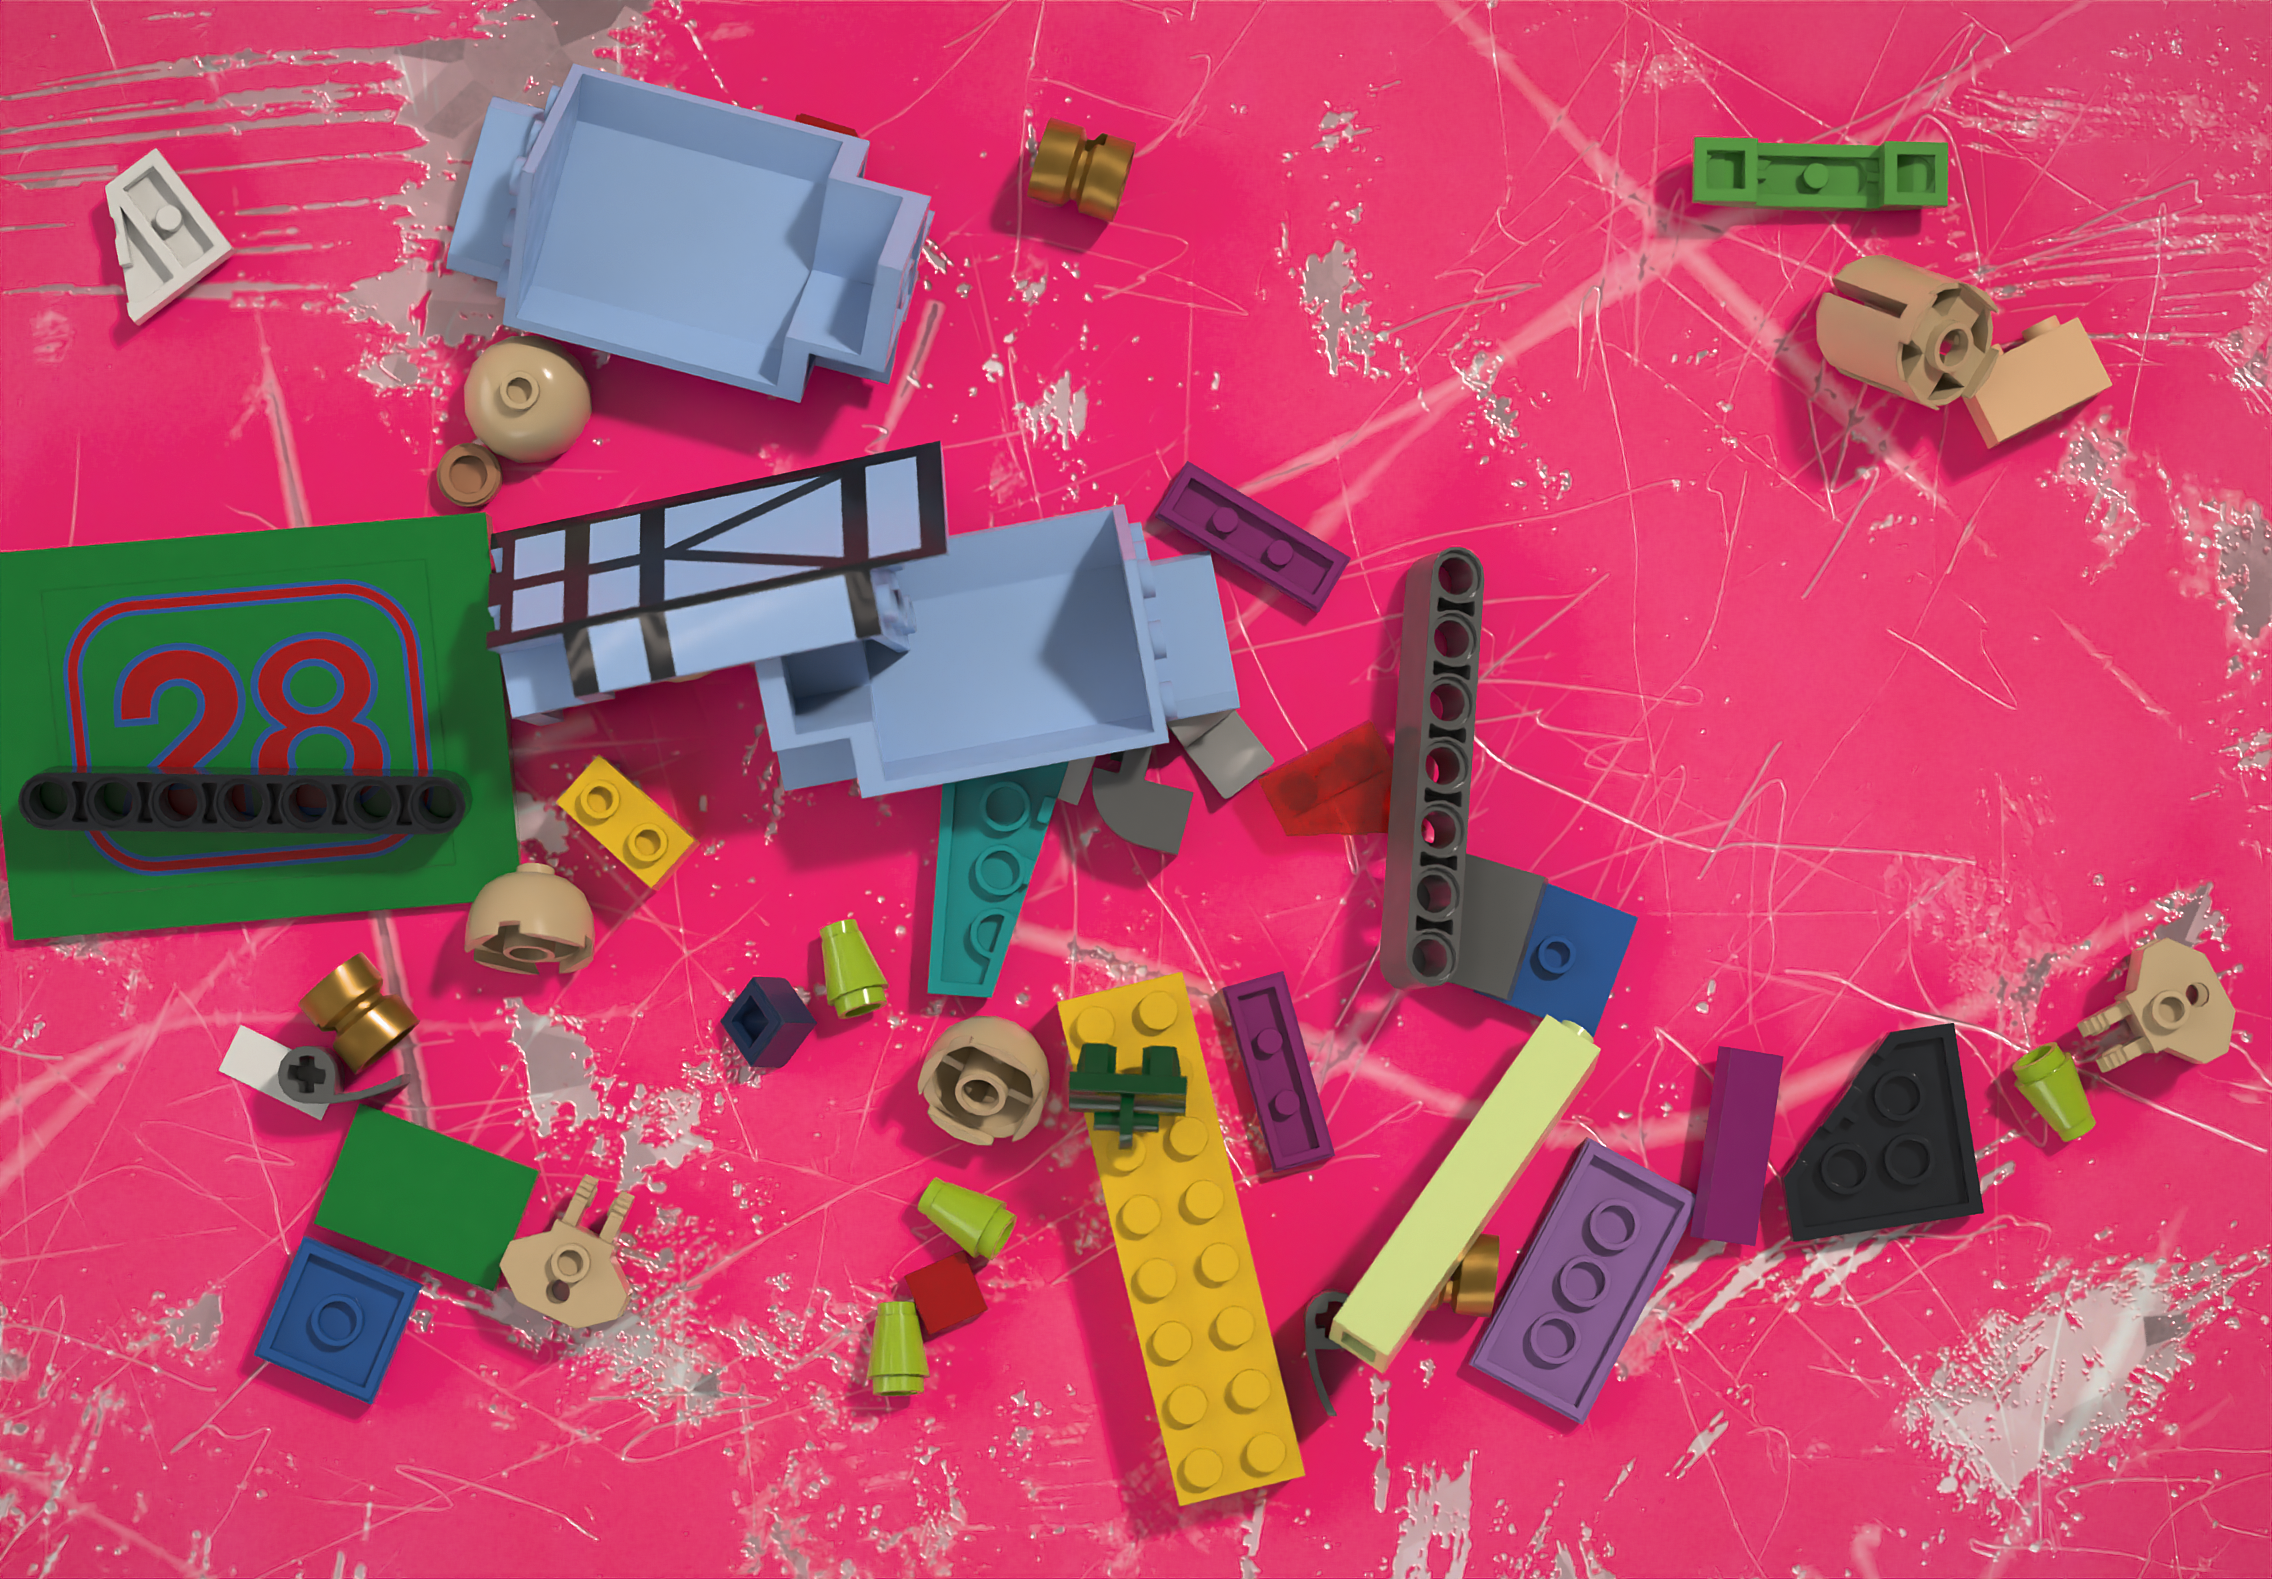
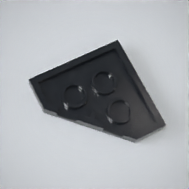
M1954 1023L1891 1031L1885 1034L1781 1177L1790 1241H1805L1984 1213Z

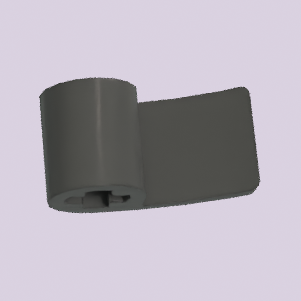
M302 1046L293 1049L282 1059L278 1070L279 1085L284 1094L293 1101L304 1104H332L369 1099L409 1084L411 1075L402 1074L388 1082L362 1091L344 1093V1064L339 1055L330 1048L322 1046ZM310 1056L314 1057L315 1067L325 1069L326 1073L324 1083H314L313 1093L309 1092L308 1081L298 1079L297 1074L299 1066H309Z
M1334 1288L1321 1290L1313 1295L1306 1304L1303 1315L1304 1345L1309 1371L1328 1416L1338 1415L1329 1401L1321 1380L1315 1349L1334 1350L1343 1347L1331 1340L1328 1335H1325V1326L1316 1325L1315 1317L1316 1313L1327 1312L1328 1302H1341L1342 1307L1350 1296L1345 1291Z

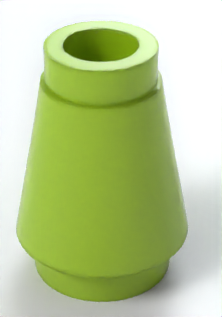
M843 920L820 929L828 1005L835 1006L838 1018L845 1019L861 1016L887 1005L884 991L889 987V984L862 932L859 931L856 920Z
M2050 1042L2029 1051L2013 1064L2012 1069L2017 1076V1080L2014 1083L2015 1087L2041 1114L2054 1131L2058 1132L2062 1141L2074 1140L2095 1126L2096 1121L2091 1114V1108L2070 1052H2062L2056 1042Z
M937 1177L930 1182L917 1207L919 1212L926 1215L930 1221L974 1258L981 1254L993 1260L1006 1244L1017 1221V1216L1006 1210L1007 1203L1005 1201L950 1182L946 1183Z
M905 1301L878 1303V1316L875 1321L866 1379L873 1380V1395L910 1396L923 1394L924 1379L929 1378L930 1373L919 1320L916 1315V1303Z

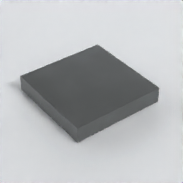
M1425 841L1430 847L1433 843ZM1466 853L1459 962L1455 974L1447 982L1507 1001L1512 1000L1548 885V878ZM1420 881L1416 891L1417 899L1420 905L1427 910L1430 903V894L1427 887ZM1416 945L1413 950L1412 960L1416 970L1422 974L1426 965L1425 955Z

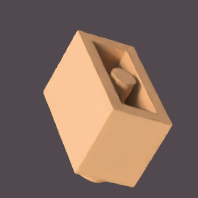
M2056 315L2051 316L2022 331L2021 334L2026 343L2006 353H2003L1999 343L1991 346L1999 350V356L1989 379L1971 399L1962 397L1988 449L2102 393L2113 385L2078 317L2060 325Z

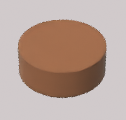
M463 443L452 447L443 455L437 469V481L442 493L454 504L464 508H479L490 503L498 495L503 483V471L497 457L487 448L475 443Z

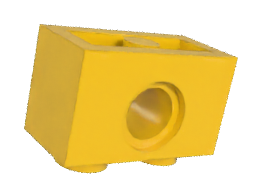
M598 755L556 801L561 808L642 881L655 890H659L701 844L615 765L601 755Z

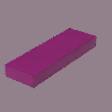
M1189 461L1185 463L1155 513V518L1317 614L1351 560L1349 556Z
M1284 971L1223 987V995L1273 1173L1335 1156Z
M1719 1046L1691 1226V1237L1755 1246L1784 1056Z

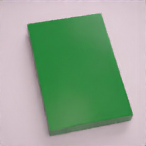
M360 1103L314 1224L490 1291H496L503 1273L499 1264L510 1241L516 1239L541 1170Z

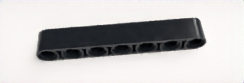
M54 766L41 771L25 782L20 790L18 803L20 812L28 823L38 829L51 831L442 834L451 831L465 819L471 810L473 796L471 787L465 778L456 772L438 769ZM44 782L57 783L66 792L68 804L64 813H52L42 805L39 793ZM108 783H120L131 793L133 804L128 814H117L106 805L103 795ZM181 783L192 788L198 801L194 814L183 815L173 810L168 800V791L172 784ZM248 784L257 789L262 798V808L258 815H244L236 809L232 800L233 789L236 785ZM301 785H314L322 790L327 800L326 811L323 815L315 817L301 811L296 800L297 790ZM365 786H380L387 791L392 802L389 815L376 817L364 810L361 805L360 796ZM432 786H442L450 790L457 804L454 815L441 818L430 813L424 800L426 790Z

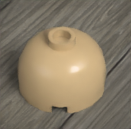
M537 335L511 336L489 346L472 364L464 386L465 414L474 434L495 454L518 463L546 462L567 452L575 444L576 438L583 432L584 426L588 423L592 413L591 384L581 363L561 344Z
M524 863L516 867V872L507 873L495 878L480 891L470 907L466 924L464 949L466 953L474 949V961L500 971L539 975L535 963L560 962L559 974L570 973L587 967L593 960L595 943L594 917L584 893L567 879L554 875V868L540 863Z
M974 1016L949 1026L935 1040L928 1051L917 1085L919 1095L923 1091L924 1097L930 1104L927 1113L936 1125L955 1138L976 1145H992L995 1137L1005 1138L1014 1135L1011 1142L1022 1139L1038 1124L1049 1091L1050 1074L1047 1058L1030 1032L1016 1022L998 1016Z

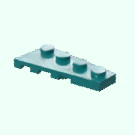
M1070 761L943 784L927 993L993 997Z

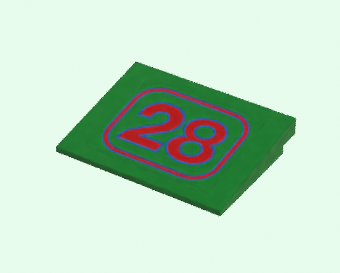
M486 512L0 552V813L14 940L473 903L486 884L501 875L516 872V867L522 864L510 705L501 655L486 649L487 632L496 630L494 617H491L488 609L489 574L496 573L494 558L490 551L491 534H493L492 517ZM54 766L438 769L453 771L465 778L471 787L473 796L471 810L465 819L451 831L442 834L51 831L38 829L28 823L21 814L18 803L20 790L25 782L41 771ZM44 782L39 793L42 805L52 813H64L68 804L66 792L57 783ZM108 783L103 795L106 805L117 814H128L133 804L131 793L120 783ZM181 783L172 784L169 788L168 800L173 810L183 815L194 814L198 801L192 788ZM238 784L234 787L232 800L236 809L244 815H258L262 808V798L257 789L248 784ZM309 784L301 785L298 788L296 800L301 811L315 817L323 815L326 811L327 800L322 790ZM375 785L365 786L362 789L360 796L361 805L367 813L376 817L389 815L392 802L386 790ZM432 786L426 790L424 800L430 813L441 818L454 815L457 804L450 790L442 786Z

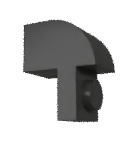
M1153 745L1111 753L1110 760L1122 762L1119 773L1094 767L1092 775L1094 801L1102 820L1115 835L1125 842L1178 857L1194 792L1145 780Z

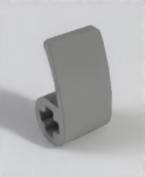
M1235 709L1166 722L1169 730L1225 799L1233 796L1274 763V758Z

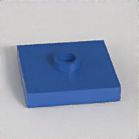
M1548 883L1512 1000L1507 1001L1475 990L1473 992L1543 1019L1548 1014L1560 1023L1563 1020L1574 1022L1594 1037L1639 917Z
M308 1235L304 1236L254 1352V1356L372 1405L376 1402L425 1285Z

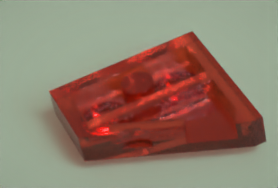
M1369 719L1256 777L1286 836H1318L1319 834H1341L1342 836L1367 835V833H1388L1393 762L1372 721ZM1423 822L1421 825V833L1426 831Z

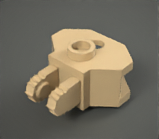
M2166 937L2161 940L2153 939L2132 950L2125 991L2114 996L2115 1003L2077 1024L2083 1037L2088 1035L2095 1036L2111 1027V1024L2124 1017L2130 1026L2135 1038L2105 1050L2096 1060L2100 1070L2104 1073L2143 1053H2158L2161 1050L2193 1064H2206L2228 1052L2236 1011L2206 955ZM2190 985L2195 988L2197 993L2196 1000L2192 1005L2186 997V990Z
M585 1174L564 1217L556 1219L551 1231L510 1241L499 1264L517 1302L575 1329L615 1320L623 1316L634 1293L616 1258L621 1245L616 1240L632 1208L635 1196L622 1191L613 1200L607 1213V1221L601 1233L598 1234L581 1226L580 1223L587 1208L594 1201L599 1179ZM557 1280L564 1281L569 1286L570 1294L566 1301L560 1300L554 1295L553 1286Z

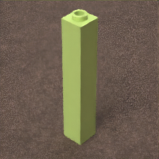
M1548 1014L1545 1016L1334 1317L1329 1336L1331 1340L1384 1374L1594 1071L1601 1049L1593 1044L1592 1036L1585 1029L1568 1020H1563L1560 1023Z

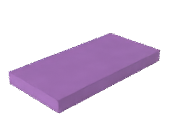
M1587 1137L1468 1364L1583 1425L1693 1216L1696 1194Z

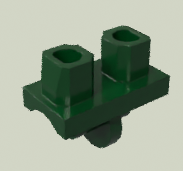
M1084 1043L1077 1063L1076 1072L1069 1073V1112L1094 1113V1130L1119 1131V1150L1132 1151L1133 1132L1159 1133V1115L1185 1117L1187 1076H1181L1176 1047L1152 1045L1145 1047L1142 1053V1075L1116 1074L1117 1047L1104 1043Z

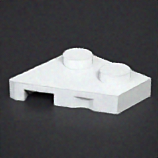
M157 148L153 149L105 186L110 216L114 219L117 235L115 244L119 265L123 267L129 303H126L128 314L136 324L141 325L236 253L233 246Z

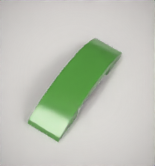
M1694 137L1692 202L1727 207L1795 211H1896L1945 208L1948 206V143L1884 141L1881 145L1758 143V138Z

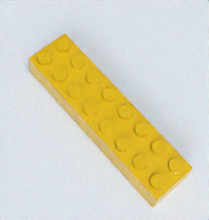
M1173 973L1057 1002L1074 1072L1077 1070V1063L1084 1043H1104L1117 1047L1116 1074L1142 1075L1143 1048L1152 1045L1176 1047L1181 1076H1187L1185 1117L1159 1115V1133L1133 1132L1132 1151L1119 1150V1131L1094 1130V1113L1084 1112L1179 1506L1305 1476L1183 973Z

